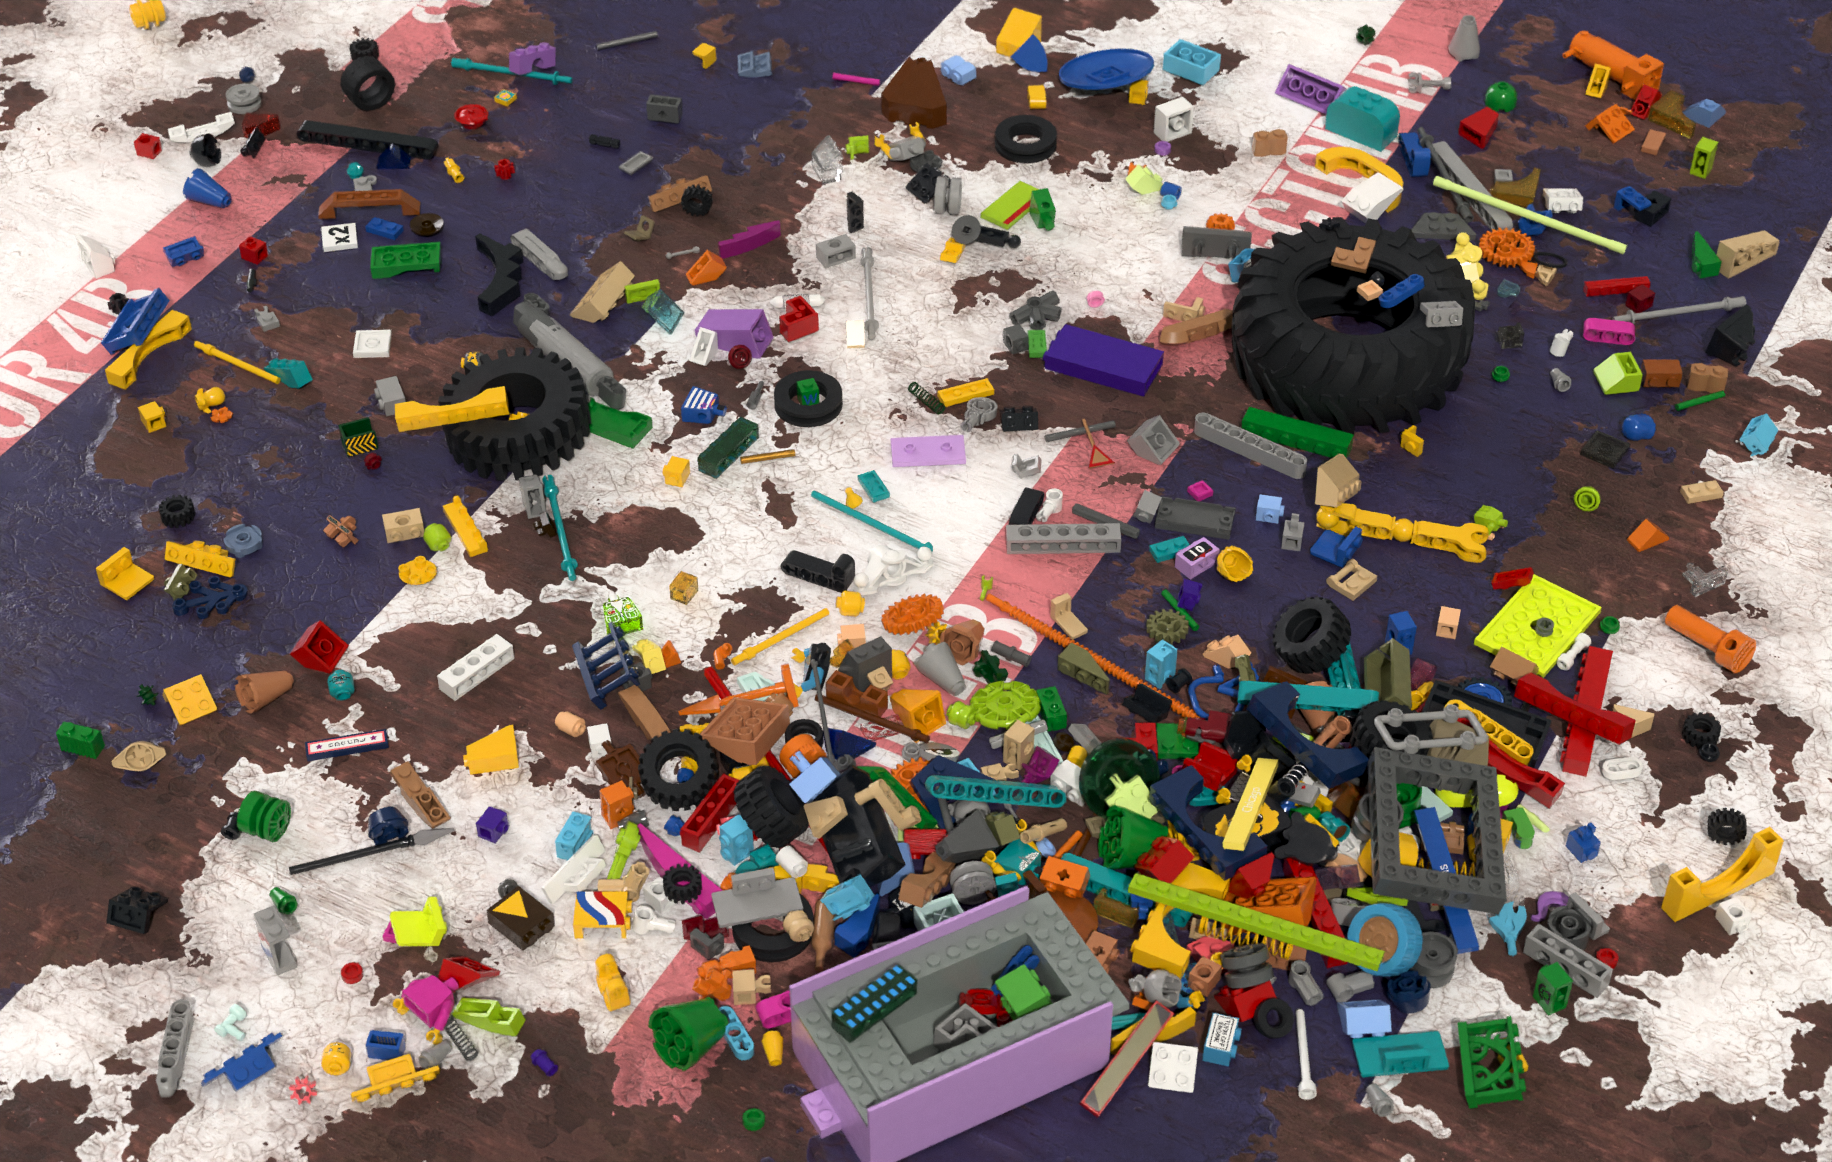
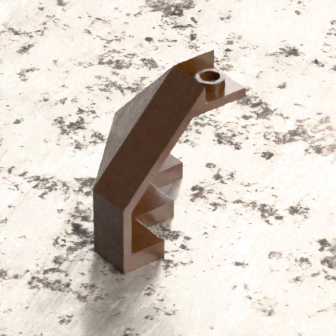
M909 56L882 91L881 113L889 122L899 120L904 121L906 125L911 124L912 126H916V122H918L919 124L926 125V128L929 129L947 125V104L932 60L927 61L924 57L913 60Z

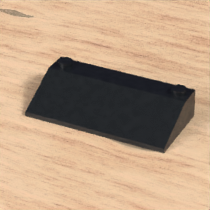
M1435 680L1422 712L1443 711L1448 701L1460 700L1469 707L1479 710L1529 743L1533 748V755L1528 766L1535 768L1552 720ZM1426 720V724L1430 725L1434 720Z
M853 765L844 771L812 802L835 796L843 798L848 815L825 833L822 838L839 883L841 884L861 874L870 888L890 879L906 864L883 807L877 799L874 798L863 805H859L856 802L855 793L866 789L873 782L868 772ZM870 838L872 841L873 849L868 852L864 850L862 854L849 859L844 858V861L838 863L832 857V851L843 850L842 847L856 842L862 843L861 840Z

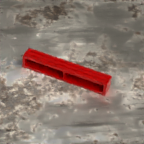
M1648 276L1586 281L1583 291L1586 297L1624 294L1642 284L1650 288L1651 283Z

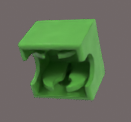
M1024 964L995 981L997 990H1000L1003 995L1001 1002L1013 1021L1053 1004L1049 998L1051 995L1046 986H1040L1038 983L1040 980L1033 969L1029 971Z

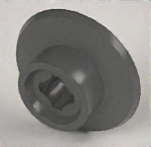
M971 215L958 218L952 226V236L955 241L961 244H969L975 241L981 231L979 220Z

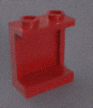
M1204 741L1201 743L1199 753L1194 759H1184L1182 769L1192 765L1204 778L1203 786L1217 792L1237 773V762L1240 759H1232L1227 750Z

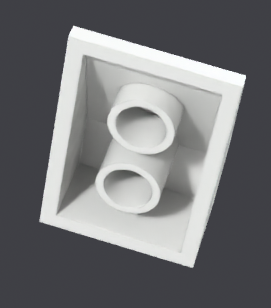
M1378 172L1352 188L1342 199V203L1347 212L1366 223L1368 218L1377 220L1404 189Z

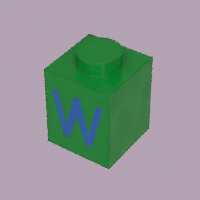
M814 378L797 381V399L800 405L819 403V388Z

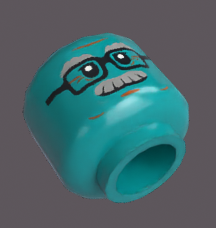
M336 670L328 677L329 694L337 700H347L355 692L354 679L351 673L344 670Z

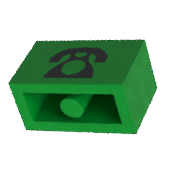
M1558 962L1545 965L1538 972L1533 998L1548 1016L1567 1007L1573 980Z

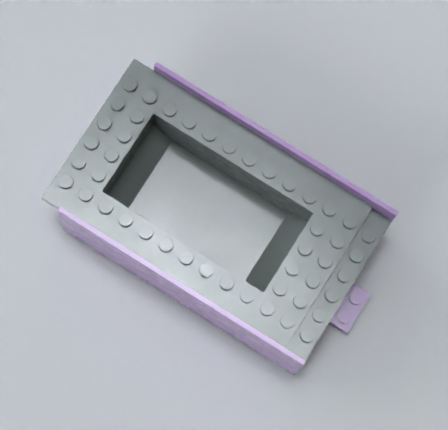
M1025 886L790 985L793 1051L817 1090L800 1098L801 1107L821 1139L842 1130L861 1162H897L1106 1068L1109 1064L1112 1017L1128 1010L1129 1002L1050 894L1046 892L1029 900V888ZM1024 946H1031L1033 949L1031 956L1037 955L1040 959L1039 964L1033 970L1039 977L1040 981L1038 983L1040 986L1045 985L1051 995L1049 998L1053 1004L944 1052L935 1047V1027L960 1008V994L962 992L967 994V990L987 989L992 991L991 988L1012 958ZM898 966L902 970V972L898 974L892 968ZM889 972L894 976V978L890 980L884 974ZM910 976L915 982L910 984L905 979ZM881 978L886 983L881 986L876 980ZM901 982L907 988L902 990L897 985ZM873 984L877 990L873 992L868 986ZM892 988L899 993L895 997L889 992ZM864 990L869 996L864 998L860 992ZM885 995L890 1000L886 1003L880 997ZM855 996V997H857L861 1002H859L858 1004H856L855 1002H853V1001L851 1000V998H853V997ZM877 1001L882 1006L877 1009L872 1003ZM846 1002L853 1007L849 1011L843 1006ZM868 1007L873 1013L869 1015L864 1009ZM836 1009H839L844 1014L842 1016H838L834 1011ZM860 1013L865 1019L860 1021L855 1015ZM997 1013L982 1015L997 1026ZM850 1019L857 1024L853 1028L846 1023Z

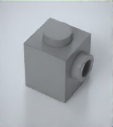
M1144 490L1133 516L1142 522L1151 523L1162 497Z

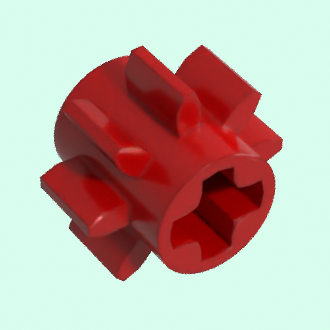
M501 159L498 161V165H494L496 176L503 180L510 179L512 174H515V166L508 159Z

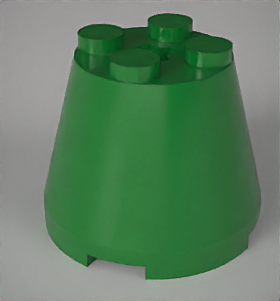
M1114 805L1106 812L1108 819L1105 826L1100 828L1098 841L1099 857L1103 858V866L1108 869L1133 868L1138 863V858L1152 848L1151 844L1155 839L1161 836H1168V827L1130 809Z
M707 997L658 1008L650 1015L648 1028L653 1031L656 1042L652 1044L662 1061L671 1069L676 1067L686 1071L701 1060L723 1038L725 1026L728 1025V1019L726 1015L720 1012L714 1000Z

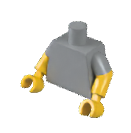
M916 122V127H912L911 124L909 125L910 133L914 136L887 144L884 143V135L880 134L879 138L875 136V146L881 147V150L889 157L890 161L905 160L923 154L926 140L920 132L918 122Z

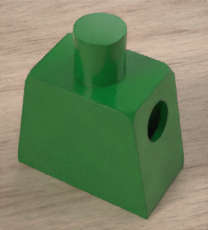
M1048 188L1034 190L1031 193L1029 214L1038 229L1052 230L1055 227L1056 209Z

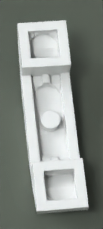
M228 112L215 116L216 122L185 130L184 125L169 128L170 140L175 142H192L197 136L207 133L215 137L234 124L232 113Z

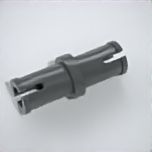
M997 640L991 649L993 653L1006 657V660L1017 662L1025 667L1029 666L1032 659L1031 655L1020 652L1016 647H1009Z

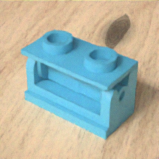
M1766 413L1752 418L1739 440L1752 452L1751 456L1762 455L1769 450V446L1774 441L1778 429Z
M1163 639L1149 649L1146 655L1145 680L1161 689L1169 675L1175 676L1178 649Z
M572 811L555 840L557 858L569 860L593 835L594 832L591 830L590 823L591 816Z
M860 874L828 889L820 900L832 915L836 914L833 918L835 921L841 917L843 919L848 918L856 910L863 911L868 908L874 894Z

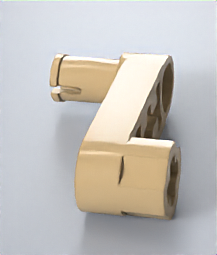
M883 779L874 781L869 784V787L854 795L859 805H863L874 798L877 799L901 831L921 822L919 810L912 805L905 808Z

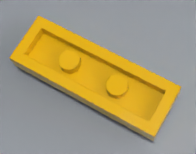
M988 378L937 391V396L945 407L968 402L977 397L994 395V388Z

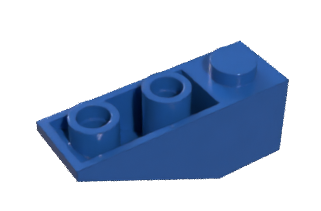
M878 893L871 899L868 908L863 911H855L847 921L838 925L834 931L835 945L853 958L869 945L875 919L880 910V895Z

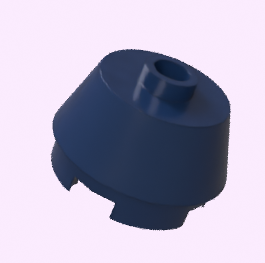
M390 806L378 809L368 818V837L374 841L375 845L387 843L389 840L397 837L398 839L405 837L409 832L407 828L408 820L396 807Z
M1406 971L1400 974V978L1394 981L1390 979L1387 994L1400 1012L1407 1014L1416 1013L1427 1007L1431 984L1426 976H1420L1418 971Z

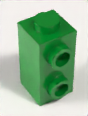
M1056 686L1036 690L1040 699L1041 710L1039 713L1042 720L1046 721L1047 732L1066 728L1067 713Z

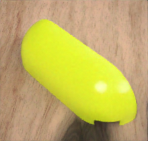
M1497 775L1500 807L1508 805L1516 799L1518 786L1516 783L1507 780L1506 776ZM1435 788V795L1447 806L1472 807L1470 805L1472 799L1471 790L1467 794H1458L1454 791H1439Z

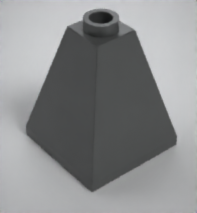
M976 810L954 827L935 848L937 855L941 857L942 861L963 864L970 861H981L987 851H994L999 847V844L981 812Z

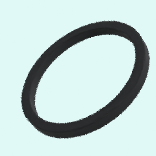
M1537 252L1533 256L1537 263L1547 267L1564 268L1568 264L1564 257L1550 252ZM1537 256H1553L1561 259L1564 264L1554 265L1539 260Z

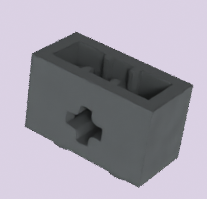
M650 94L646 103L648 120L670 123L680 122L683 115L682 98Z

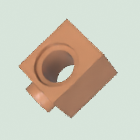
M1202 956L1189 973L1188 987L1194 992L1201 991L1202 995L1207 997L1220 981L1222 966Z

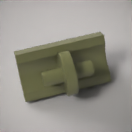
M178 564L172 576L166 578L164 591L173 597V601L182 598L183 595H187L189 584L196 579L197 573L192 568H186L183 564Z

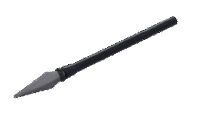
M420 830L414 835L410 834L408 837L405 836L391 842L289 867L290 875L397 848L409 847V845L411 847L426 845L455 830Z

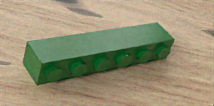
M1253 407L1248 408L1242 419L1241 427L1274 443L1330 458L1338 454H1343L1348 458L1354 434Z

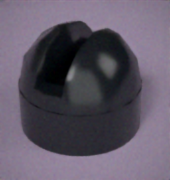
M1379 271L1375 272L1369 279V281L1373 280L1380 287L1385 282L1384 276Z

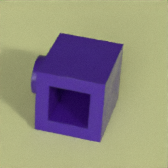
M489 806L476 822L478 837L496 844L500 837L508 831L507 813L501 809Z

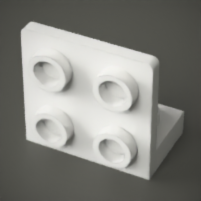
M1153 1042L1148 1086L1150 1088L1192 1093L1198 1048Z

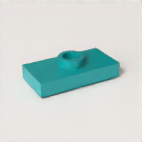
M875 470L858 475L859 483L873 503L890 498V492Z

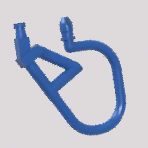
M1250 662L1251 669L1255 672L1256 681L1259 682L1260 676H1258L1256 669L1253 668V664ZM1218 664L1212 668L1214 676L1198 678L1188 688L1189 698L1195 713L1207 721L1209 714L1200 708L1195 689L1202 684L1222 683L1224 681V673ZM1240 675L1219 685L1218 692L1238 698V690L1233 689V687L1239 685ZM1238 703L1234 712L1242 711L1245 705Z

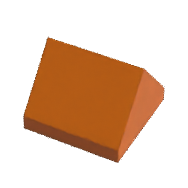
M668 640L661 649L666 668L681 663L672 642Z

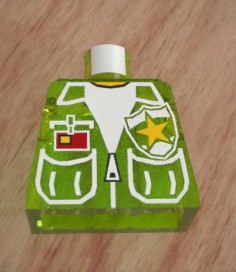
M611 595L608 598V602L603 604L607 635L611 633L608 625L611 621L616 626H620L625 634L643 630L642 615L630 598L619 599L618 595Z

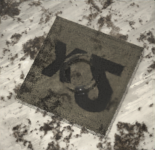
M1597 430L1582 448L1580 455L1614 469L1628 452L1631 444Z

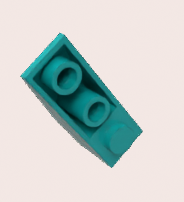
M275 358L268 362L269 365L264 367L266 372L279 377L281 382L290 388H300L313 380L304 361Z

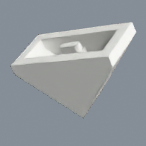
M700 327L689 361L707 366L718 353L717 332Z

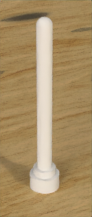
M1298 1009L1296 1011V1024L1302 1081L1298 1085V1093L1301 1099L1310 1100L1316 1097L1317 1091L1316 1085L1310 1076L1305 1015L1302 1009Z

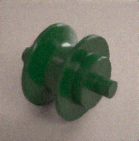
M141 684L139 686V694L136 697H142V705L145 703L147 705L150 703L152 706L155 705L154 700L157 699L156 696L159 693L152 692L153 685L144 687Z

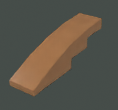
M634 685L618 692L636 726H640L647 740H651L655 736L661 737V732L664 731L671 733L655 707L638 686Z

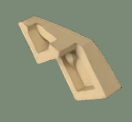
M1540 264L1535 276L1542 284L1548 286L1555 276L1557 268Z

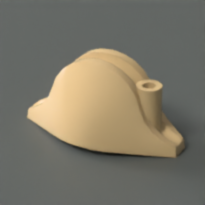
M137 741L123 749L111 762L115 768L144 771L162 759L166 752L163 747L156 746L152 742Z

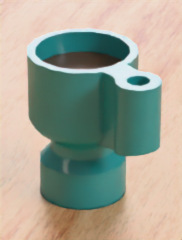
M1329 811L1320 815L1318 822L1339 842L1348 837L1350 827L1341 818L1335 817Z

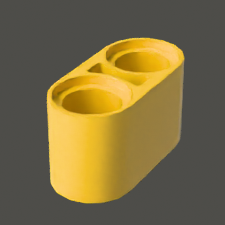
M1044 85L1028 86L1029 109H1046Z

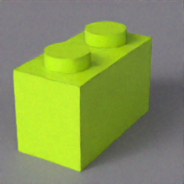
M1705 137L1701 138L1695 147L1690 174L1704 179L1708 176L1713 167L1718 146L1717 141Z

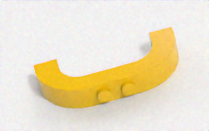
M1333 147L1316 154L1315 168L1326 175L1337 169H1351L1366 178H1370L1379 172L1403 187V180L1397 171L1362 150L1351 147ZM1402 192L1385 210L1386 212L1392 211L1399 205Z

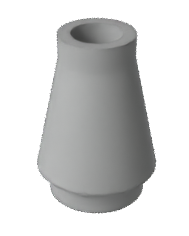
M1555 368L1550 372L1556 390L1565 392L1571 387V378L1561 372L1560 369Z
M442 1041L440 1044L422 1051L418 1058L419 1064L423 1069L439 1066L447 1054L451 1052V1046L448 1042Z
M1370 1084L1366 1088V1093L1368 1094L1373 1112L1380 1117L1388 1116L1394 1110L1393 1100L1377 1084Z

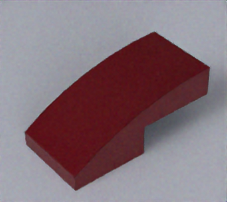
M701 915L682 920L684 940H690V932L696 928L702 933H706L711 939L719 933L724 938L729 937V928H720L717 917L704 920Z

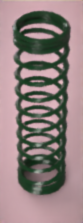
M912 382L908 386V391L939 415L944 412L945 405L924 390L917 382ZM942 405L943 409L938 412V408Z

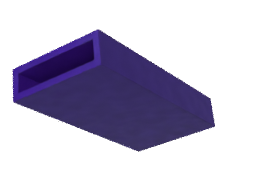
M1065 324L1057 332L1056 339L1052 340L1049 350L1045 351L1043 361H1045V369L1144 397L1163 366L1164 351Z

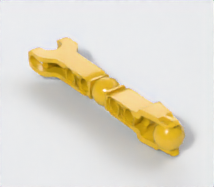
M1345 503L1338 507L1320 505V509L1316 514L1317 527L1331 530L1345 537L1356 526L1362 529L1361 536L1392 540L1393 536L1400 542L1411 540L1410 544L1414 543L1422 547L1454 552L1460 559L1468 562L1480 563L1486 558V548L1481 544L1488 539L1489 530L1484 525L1467 523L1456 527L1427 521L1417 522V520L1413 524L1406 518L1395 521L1396 517L1361 510L1354 504ZM1340 517L1348 519L1349 521H1341Z

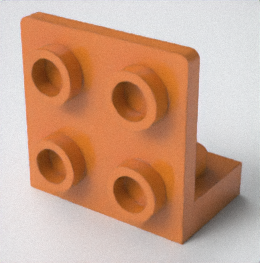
M1617 104L1600 113L1585 125L1588 130L1594 127L1596 129L1601 127L1613 144L1635 130Z

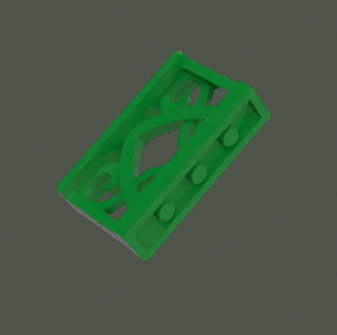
M1507 1016L1505 1019L1467 1024L1466 1021L1458 1022L1465 1096L1469 1109L1478 1108V1105L1510 1100L1523 1101L1522 1092L1527 1091L1525 1079L1520 1077V1074L1524 1073L1522 1060H1518V1055H1522L1520 1041L1516 1042V1037H1519L1518 1024H1513L1511 1016ZM1503 1031L1507 1033V1037L1504 1040L1499 1039L1500 1033L1494 1037V1040L1491 1039L1493 1033ZM1482 1034H1486V1036H1485V1037H1482V1036H1475V1035H1482ZM1508 1045H1510L1511 1052L1506 1048ZM1479 1049L1481 1052L1476 1054L1473 1051ZM1489 1049L1497 1052L1505 1059L1493 1074L1484 1066L1473 1065V1063L1482 1060L1487 1055ZM1512 1066H1513V1072H1514V1073L1509 1072V1070L1511 1069ZM1484 1073L1487 1078H1484V1075L1481 1078H1477L1476 1075ZM1508 1079L1513 1081L1511 1088L1500 1089L1496 1086V1083L1499 1082L1502 1086L1507 1087L1505 1081ZM1490 1087H1492V1089H1493V1090H1489V1091H1484V1090H1486V1089H1488V1088H1490Z

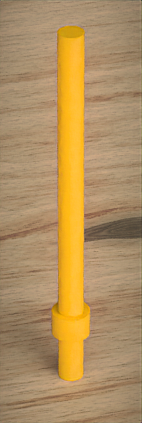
M195 341L194 347L204 351L209 356H216L275 384H279L281 381L279 377L219 351L213 345H206L200 341Z
M824 608L756 646L744 649L741 654L731 658L732 664L735 666L744 660L754 658L757 653L830 614L829 610Z

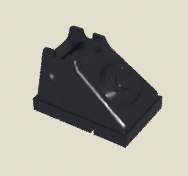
M1747 304L1719 325L1705 353L1709 356L1713 355L1735 367L1741 364L1739 360L1745 361L1748 358L1747 350L1749 345L1755 343L1752 308Z

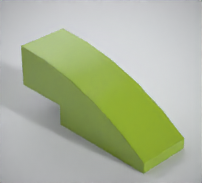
M461 998L452 1013L453 1017L477 1028L514 1037L517 1036L526 1021L519 1008L501 1007L496 1000Z

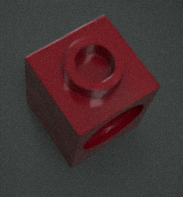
M1642 284L1628 292L1625 306L1635 313H1641L1653 306L1655 292Z

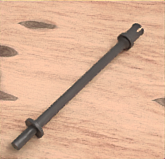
M1419 127L1417 129L1421 137L1419 144L1430 149L1431 157L1442 177L1453 182L1432 145L1434 141L1433 136L1427 135L1424 128ZM1450 191L1457 203V212L1461 214L1466 223L1472 222L1474 216L1469 209L1470 205L1468 202H1463L1460 194Z

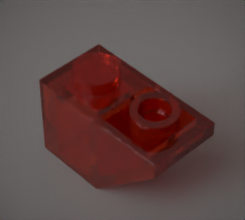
M246 113L242 122L245 138H248L249 133L253 132L256 126L264 136L281 128L278 114Z

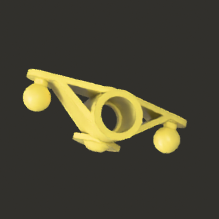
M1460 233L1456 237L1455 250L1450 255H1446V259L1457 258L1461 263L1465 279L1471 280L1474 299L1482 300L1487 296L1489 287L1488 283L1479 280V277L1483 274V266L1478 263L1482 258V250L1469 242L1470 237L1467 233Z

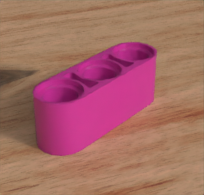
M1588 318L1584 321L1583 337L1588 341L1630 345L1635 341V325L1625 321Z

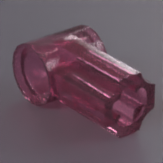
M1417 658L1410 672L1411 691L1417 690L1426 681H1431L1436 673L1437 666Z

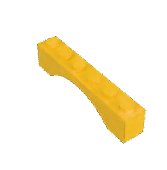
M174 310L166 314L153 326L142 345L136 346L133 344L105 369L108 384L126 390L136 381L138 367L148 354L164 344L182 339L192 330L189 316Z
M505 386L486 389L469 400L452 405L432 406L415 401L395 404V419L399 432L509 414Z

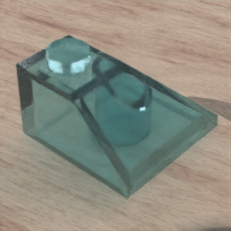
M661 289L648 296L641 307L670 335L685 313Z

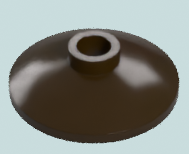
M433 213L417 215L410 221L411 231L418 235L435 234L444 225L443 219Z

